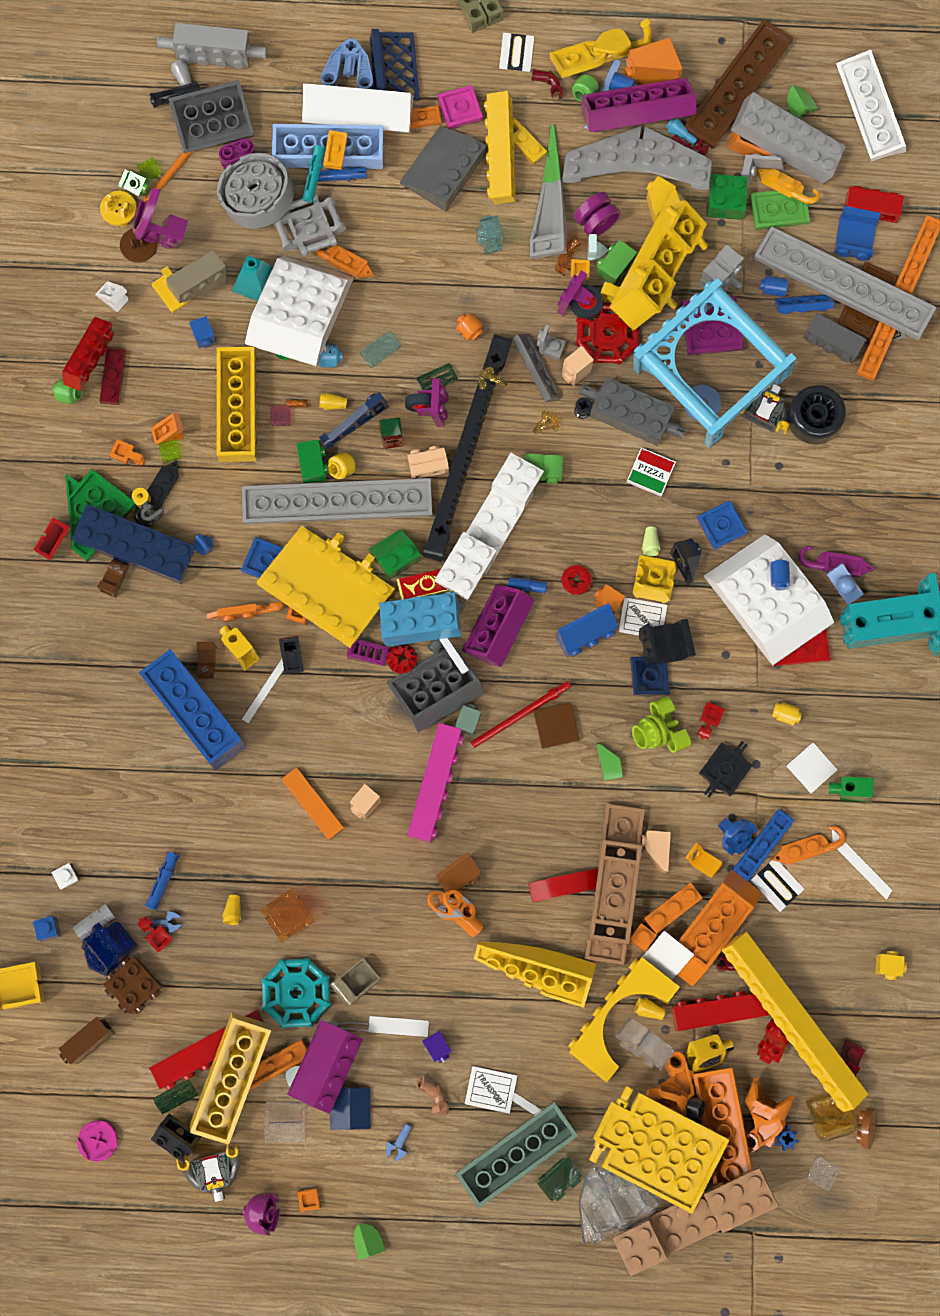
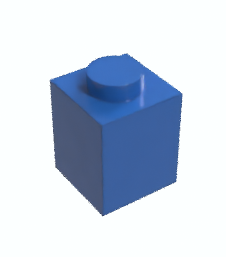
M207 316L189 322L198 348H207L216 342Z
M50 916L33 921L37 941L43 942L61 937L57 917Z

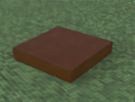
M571 703L533 711L542 749L580 741Z

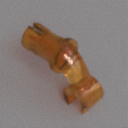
M575 236L567 243V253L559 255L558 263L555 266V271L562 276H565V269L571 270L567 260L571 259L572 254L582 245V242Z

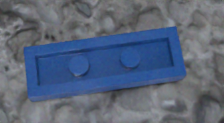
M827 295L775 298V307L778 313L782 314L796 311L806 313L809 310L826 311L827 309H833L834 303L832 298Z

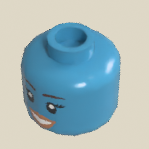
M325 344L318 364L323 368H336L338 362H342V350H339L337 344Z

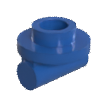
M198 534L194 542L195 550L202 555L210 553L213 549L212 539Z

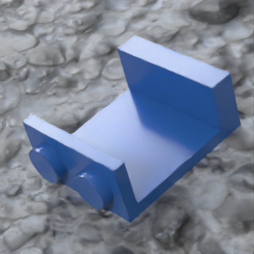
M844 206L840 214L834 254H838L840 257H854L860 261L870 260L874 252L872 245L880 213Z

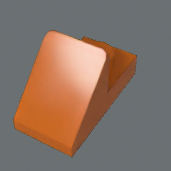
M172 413L151 428L156 446L184 438L179 413Z

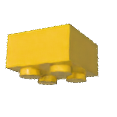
M605 282L601 290L603 302L612 303L620 286L617 287L610 282Z

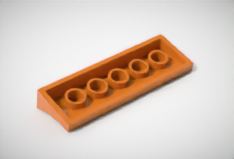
M733 1068L693 1074L697 1098L705 1100L706 1103L705 1113L701 1119L702 1125L729 1139L712 1174L713 1185L722 1181L727 1183L753 1170Z

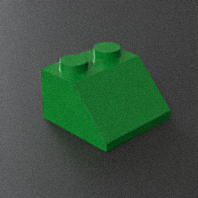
M401 529L369 548L370 553L375 557L376 562L388 580L421 561V554Z

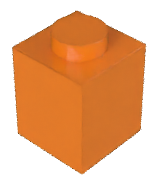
M606 584L603 589L599 587L594 597L596 600L594 604L602 607L609 603L613 614H615L624 601L625 596Z
M639 924L630 936L629 942L642 952H645L657 935L643 924Z

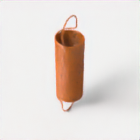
M286 400L287 405H284L287 407H307V400Z

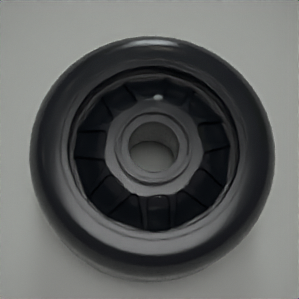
M821 385L809 386L798 392L787 412L789 428L794 436L805 443L813 445L823 444L832 440L839 433L846 419V407L840 395L833 389ZM812 414L817 415L819 419L814 418Z

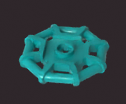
M310 957L302 959L281 958L273 969L263 979L261 978V1009L269 1014L282 1029L290 1027L311 1028L325 1010L331 1007L329 979L331 978L313 963ZM287 967H302L301 972L289 973ZM307 969L314 973L319 979L313 982L305 974ZM282 970L285 975L277 984L274 983L272 980ZM321 984L322 999L316 998V985ZM270 987H274L276 1000L270 1002ZM294 987H298V990L301 991V995H298L297 999L290 995V991H293ZM314 1002L320 1004L309 1016L307 1010ZM275 1005H280L286 1011L284 1017L273 1008ZM291 1013H303L304 1019L289 1018Z

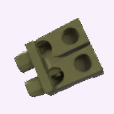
M458 0V4L466 16L472 33L486 28L487 24L491 26L503 21V9L498 0Z

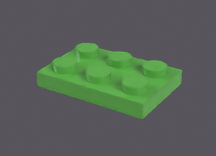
M778 191L750 193L749 198L755 230L770 229L771 226L779 228L810 223L806 203H802L793 197L789 198Z

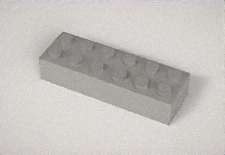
M754 92L744 100L731 129L732 132L768 153L781 157L787 164L822 184L833 177L845 149L843 144Z

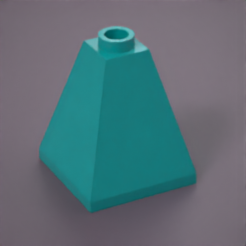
M247 256L231 291L258 301L273 267L262 260Z

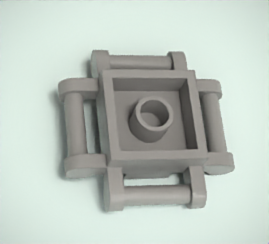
M315 192L314 205L290 213L289 210L309 204V202L303 201L302 198L292 201L290 208L284 216L273 223L283 242L282 247L284 251L298 248L301 256L305 257L307 253L330 245L332 247L337 245L334 235L344 232L346 226L344 222H341L335 208L336 203L332 197L326 198L324 202L320 203ZM325 210H329L335 225L332 227L329 226L324 214ZM285 224H288L289 229L294 239L292 241L289 240L286 230L283 226Z

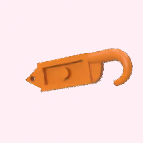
M333 246L326 252L321 249L313 251L317 256L328 261L329 264L357 279L360 277H373L368 261L340 246Z
M271 602L266 606L256 605L255 603L220 608L218 611L208 613L207 619H220V621L224 620V622L235 621V618L241 617L243 619H252L255 615L282 609L283 603Z
M830 826L829 830H835L839 833L837 841L828 843L824 836L817 834L781 846L780 851L774 856L772 861L790 865L838 849L845 843V832L838 826Z

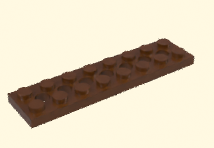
M763 19L697 108L696 114L692 115L684 126L688 132L698 140H704V144H710L709 147L714 149L736 119L744 100L750 94L756 92L792 43L793 37ZM771 41L773 45L771 47H767L764 45L763 42ZM760 54L762 55L763 59L756 60L754 58V55ZM750 67L753 73H746L744 68ZM741 81L743 86L737 87L734 82ZM724 95H732L733 100H726ZM719 107L723 110V113L717 114L714 109ZM710 121L714 126L708 128L704 125V122Z

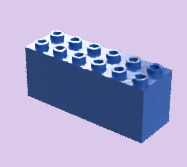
M171 649L139 672L215 771L246 748L241 738Z

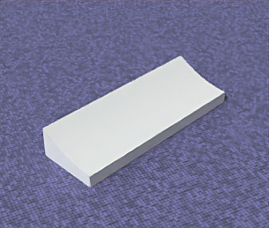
M868 50L836 63L871 162L907 152L872 51Z
M303 83L302 123L383 125V131L410 133L413 95L411 93Z

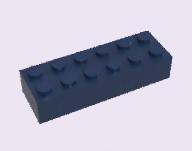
M88 504L84 508L72 537L73 543L179 584H182L195 552V546Z

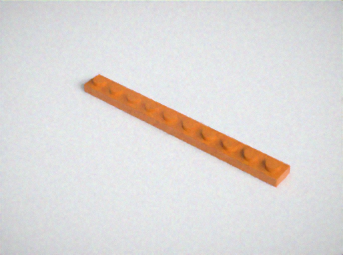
M926 215L896 282V288L912 295L940 231V220ZM879 321L856 375L874 381L896 329Z

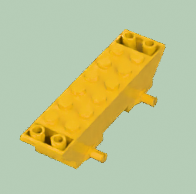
M672 189L610 305V308L632 330L638 328L655 313H661L665 304H668L671 309L677 307L676 305L678 304L671 298L676 284L673 279L686 254L692 253L697 244L702 250H705L708 246V243L702 238L707 223L676 189Z

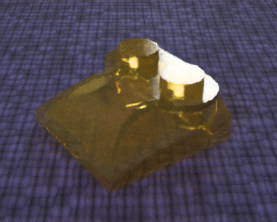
M830 1094L806 1101L815 1126L816 1136L820 1141L841 1138L858 1130L859 1126L853 1111L842 1112Z

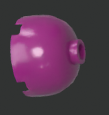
M259 1193L253 1196L245 1205L243 1217L252 1232L270 1236L269 1232L275 1231L280 1215V1209L276 1210V1203H279L277 1195Z

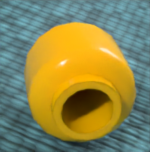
M345 452L332 456L328 461V471L336 479H343L352 475L356 468L353 457Z

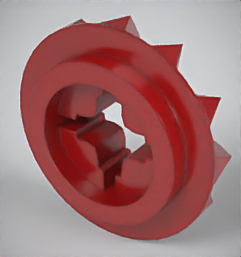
M579 565L568 567L561 577L563 588L572 595L585 593L590 588L592 582L589 571ZM578 573L579 580L582 582L574 587V581H571V578L574 579Z
M408 644L392 647L390 652H388L387 664L396 673H408L417 664V654ZM405 652L407 660H402L399 664V659L396 656H402Z

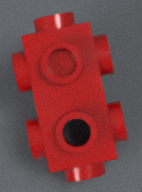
M771 1018V1021L765 1028L766 1033L763 1040L758 1044V1052L756 1054L760 1056L759 1060L766 1064L771 1062L779 1063L785 1047L789 1043L786 1035L775 1024L774 1019Z

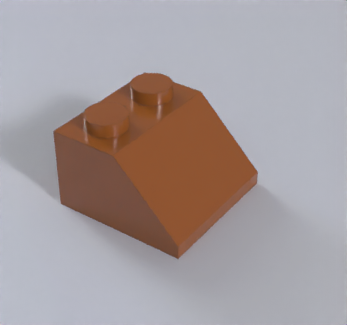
M467 852L438 873L436 880L445 892L456 890L462 894L464 892L463 888L466 885L470 884L472 886L480 880L478 876L481 875V871Z

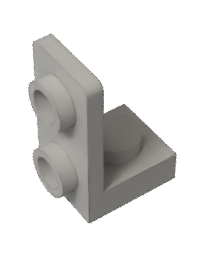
M746 154L742 176L748 177L747 183L751 184L752 178L756 176L757 167L783 169V160L776 155Z
M546 324L545 329H541L538 335L537 346L539 347V354L560 360L566 341L549 336L550 325Z

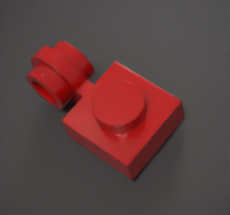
M706 702L699 721L706 723L705 726L701 725L697 735L700 736V739H709L713 730L709 727L710 725L716 728L719 726L724 708Z
M147 916L138 919L137 925L144 932L147 930L150 932L144 939L157 953L173 940L161 925L158 924L153 929L151 926L154 924Z

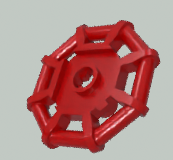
M603 303L602 309L595 321L591 322L580 317L576 319V347L580 348L582 346L592 357L594 364L614 363L621 365L640 345V326L632 330V339L627 338V329L631 328L625 322H622L616 313H603V311H613L610 308L611 303ZM584 326L590 328L589 336L584 337ZM606 329H610V332H613V334L606 336L603 332H606ZM592 342L593 346L597 348L596 353L587 345V343ZM624 343L627 344L629 347H627L620 354L618 349H620ZM611 351L614 353V356H603L601 352Z

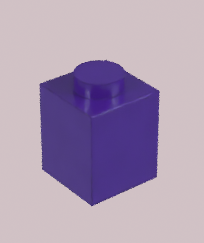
M440 1031L422 1041L434 1062L438 1060L441 1063L450 1058L448 1053L452 1051Z

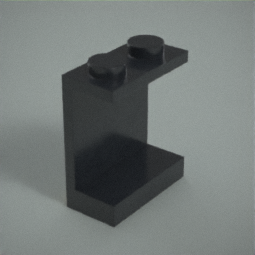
M681 619L674 624L652 627L650 624H646L639 629V640L642 642L643 658L646 660L647 666L685 661L696 656L688 619Z

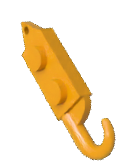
M757 169L761 183L789 198L793 197L806 204H813L820 199L819 191L813 189L815 197L805 196L803 194L804 186L801 182L776 169Z

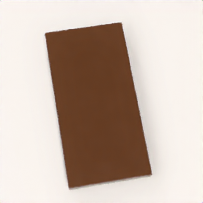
M867 262L864 263L861 269L892 286H895L899 277ZM845 305L837 324L870 341L879 321Z

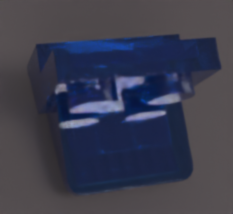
M98 922L92 927L90 935L83 939L81 948L84 950L88 969L107 977L135 949L136 942L119 922H113L108 927H102Z

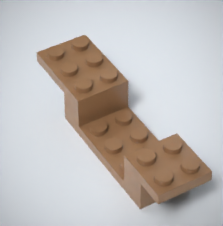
M606 804L598 856V876L584 960L624 965L626 946L630 940L642 851L640 842L644 809Z
M759 1167L727 1183L722 1181L705 1189L693 1214L676 1205H672L634 1223L632 1228L613 1236V1241L630 1276H633L667 1260L669 1255L720 1230L724 1233L779 1207Z

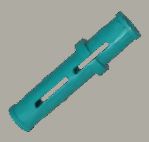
M314 145L312 159L308 164L310 167L302 200L305 202H314L320 170L323 169L322 162L326 150L323 146Z

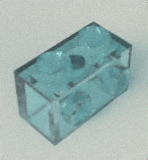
M498 215L483 217L479 221V227H477L478 235H476L478 245H482L484 255L502 251L503 233Z

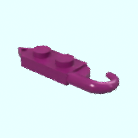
M812 546L803 547L799 552V561L803 566L823 570V572H829L841 563H843L852 577L860 578L861 575L874 570L862 557L826 551L821 553L817 562L807 560L804 556L806 551L813 549Z

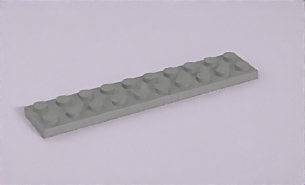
M772 226L754 255V260L918 341L937 308Z
M431 478L242 486L243 525L432 517Z

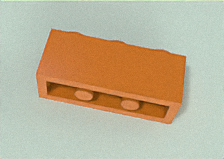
M690 882L643 918L642 921L648 929L657 934L699 902L702 896Z

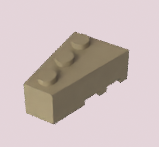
M212 250L167 277V287L179 303L189 301L198 295L226 284V266Z

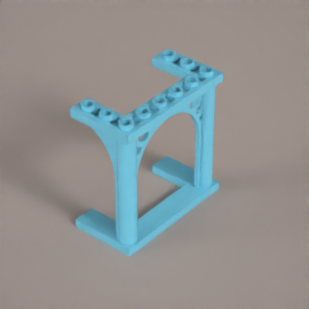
M718 278L715 281H709L704 286V291L700 294L696 293L686 307L682 306L679 308L672 320L670 318L667 319L659 332L655 331L648 337L649 341L644 345L640 344L634 350L633 370L637 374L645 370L656 377L705 427L707 433L704 443L709 448L723 436L725 427L773 383L778 386L792 373L797 359L792 353L788 356L722 289L723 283ZM714 307L712 315L708 316L705 314L710 308ZM719 308L721 309L720 312L724 313L723 316L717 315ZM700 309L701 316L699 318H695L694 314L697 315L698 310ZM714 320L732 325L775 367L721 418L684 382L675 365V349L680 337L690 327L704 321ZM684 324L686 328L682 329L680 326ZM670 337L674 338V341L672 343L666 342L667 340H670ZM661 346H666L670 348L671 352L667 355H660L657 349ZM669 359L671 363L667 366L666 361L663 363L661 360Z

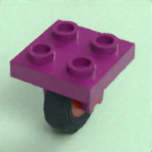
M581 270L578 276L574 274L569 286L560 297L557 304L560 307L557 313L564 316L570 306L572 312L577 317L590 319L601 311L603 297L600 291L593 286L583 285L587 273Z
M432 379V390H421L416 394L406 396L405 408L412 412H417L419 416H431L437 427H444L445 421L448 420V411L445 409V403L449 401L448 391H446L445 385L442 384L440 379Z

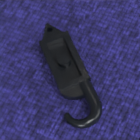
M177 460L165 467L162 466L148 488L147 492L151 496L149 504L153 506L151 510L161 508L180 477ZM138 507L134 515L136 523L145 527L152 526L154 523L150 524L141 519V510L143 508Z

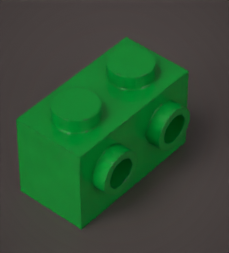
M319 439L296 443L303 483L326 481L325 474H329L327 463H323V457L326 456L324 445H320Z

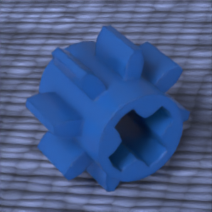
M786 1126L785 1130H782L776 1136L777 1142L774 1145H782V1151H786L787 1147L794 1150V1142H799L794 1136L797 1134V1131L790 1132V1126ZM787 1134L790 1137V1141L785 1142L782 1140V1136Z

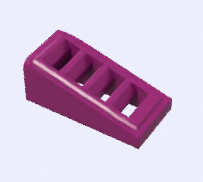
M357 639L353 646L348 648L347 658L385 667L389 647ZM358 645V653L354 654L355 646ZM363 647H367L365 656H361ZM374 649L373 657L369 658L370 650ZM378 650L382 651L380 660H376Z

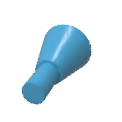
M678 117L671 119L666 125V128H668L667 133L685 138L693 145L696 142L697 138L688 132Z

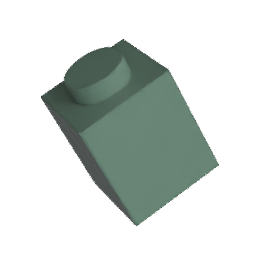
M470 704L467 706L463 705L455 728L461 729L462 733L473 736L481 715V711H478L479 708Z

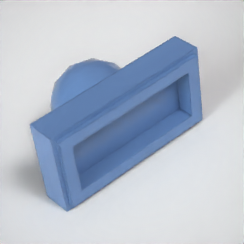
M843 563L826 573L847 605L864 595Z

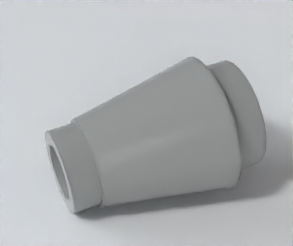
M178 60L171 64V72L181 86L192 83L188 64L184 60Z

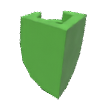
M794 85L791 87L787 99L789 110L793 116L802 119L803 114L808 111L811 114L818 109L812 97L804 89Z
M359 1224L355 1228L354 1244L359 1260L386 1251L379 1232L373 1226Z

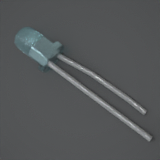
M338 1021L328 1022V1023H330V1024H332V1025H334V1026H336V1027H337L338 1024H348V1023H350V1024H365V1025H368V1023H362V1022H342V1023H338ZM341 1028V1029H344V1030H356V1031H368V1032H373V1031H374V1030Z

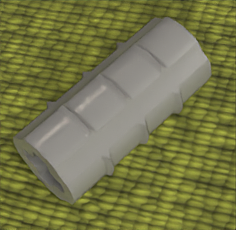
M104 904L73 926V929L78 937L84 941L116 917L107 904Z

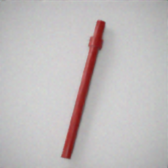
M566 681L555 689L551 688L541 698L470 742L472 747L476 748L545 703L559 698L561 693L571 688L569 682Z

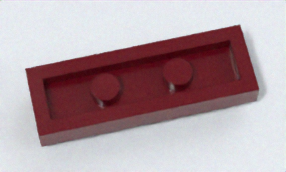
M106 348L100 393L101 404L119 405L126 357L125 350Z

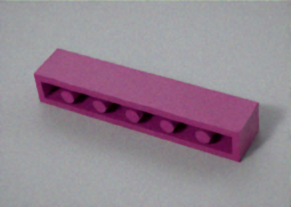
M441 723L438 724L407 834L409 838L430 843L431 839L435 840L438 830V828H435L436 820H441L443 809H440L441 802H446L448 791L445 790L446 784H451L454 773L450 771L452 764L456 765L459 754L455 752L457 746L462 745L464 735H461V729Z

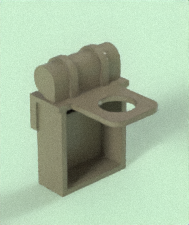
M362 958L341 976H338V979L331 984V987L348 1007L355 1000L360 999L366 994V991L381 979L367 961Z

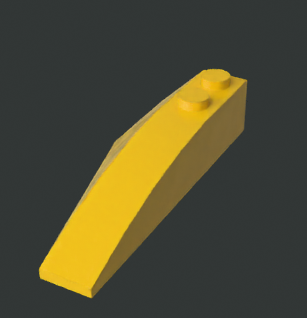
M478 942L474 956L475 960L494 970L500 969L504 971L506 976L511 979L515 977L523 981V985L529 988L532 986L540 990V994L583 1008L596 967V963L538 947L499 942Z

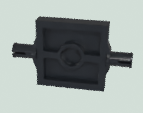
M741 741L736 749L729 748L722 742L699 772V775L710 784L703 793L705 796L708 794L707 797L711 798L716 789L721 790L729 797L733 794L753 766L742 755L748 746L746 743L744 744Z

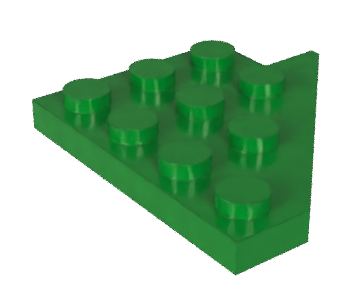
M93 469L86 474L80 483L70 475H65L72 550L87 562L96 552L77 545L72 541L86 504L125 518L136 505L132 499Z

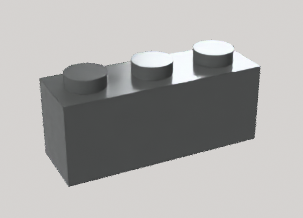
M816 313L803 337L808 343L820 346L825 352L833 353L847 363L854 362L866 340L862 336Z

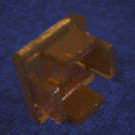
M294 888L260 909L281 943L289 938L292 939L307 929V926L315 922Z

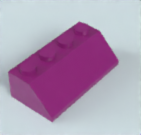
M495 585L462 651L489 665L502 667L535 600L522 590Z
M320 1020L287 1095L330 1114L363 1038Z

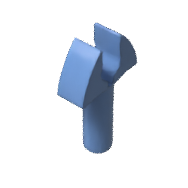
M167 911L168 916L165 919L151 920L154 924L151 927L155 928L159 924L162 927H167L169 933H173L181 928L182 924L172 925L169 922L174 918L182 917L174 912Z
M404 1124L396 1142L392 1144L387 1142V1158L391 1150L398 1147V1155L394 1161L406 1155L407 1152L403 1150V1144L412 1128L411 1125Z

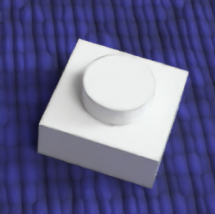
M70 863L52 872L60 890L79 881Z

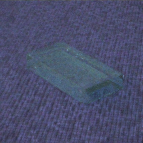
M389 331L362 350L360 355L373 368L398 350L401 345Z

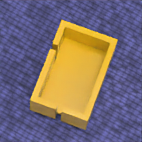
M32 962L0 969V1011L45 1003L43 985L38 984V981H42L39 963Z

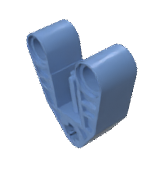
M352 38L345 40L331 53L321 74V84L338 86L341 65L344 62L343 75L348 78L354 76L355 64H358L357 88L373 90V78L368 55L357 40Z

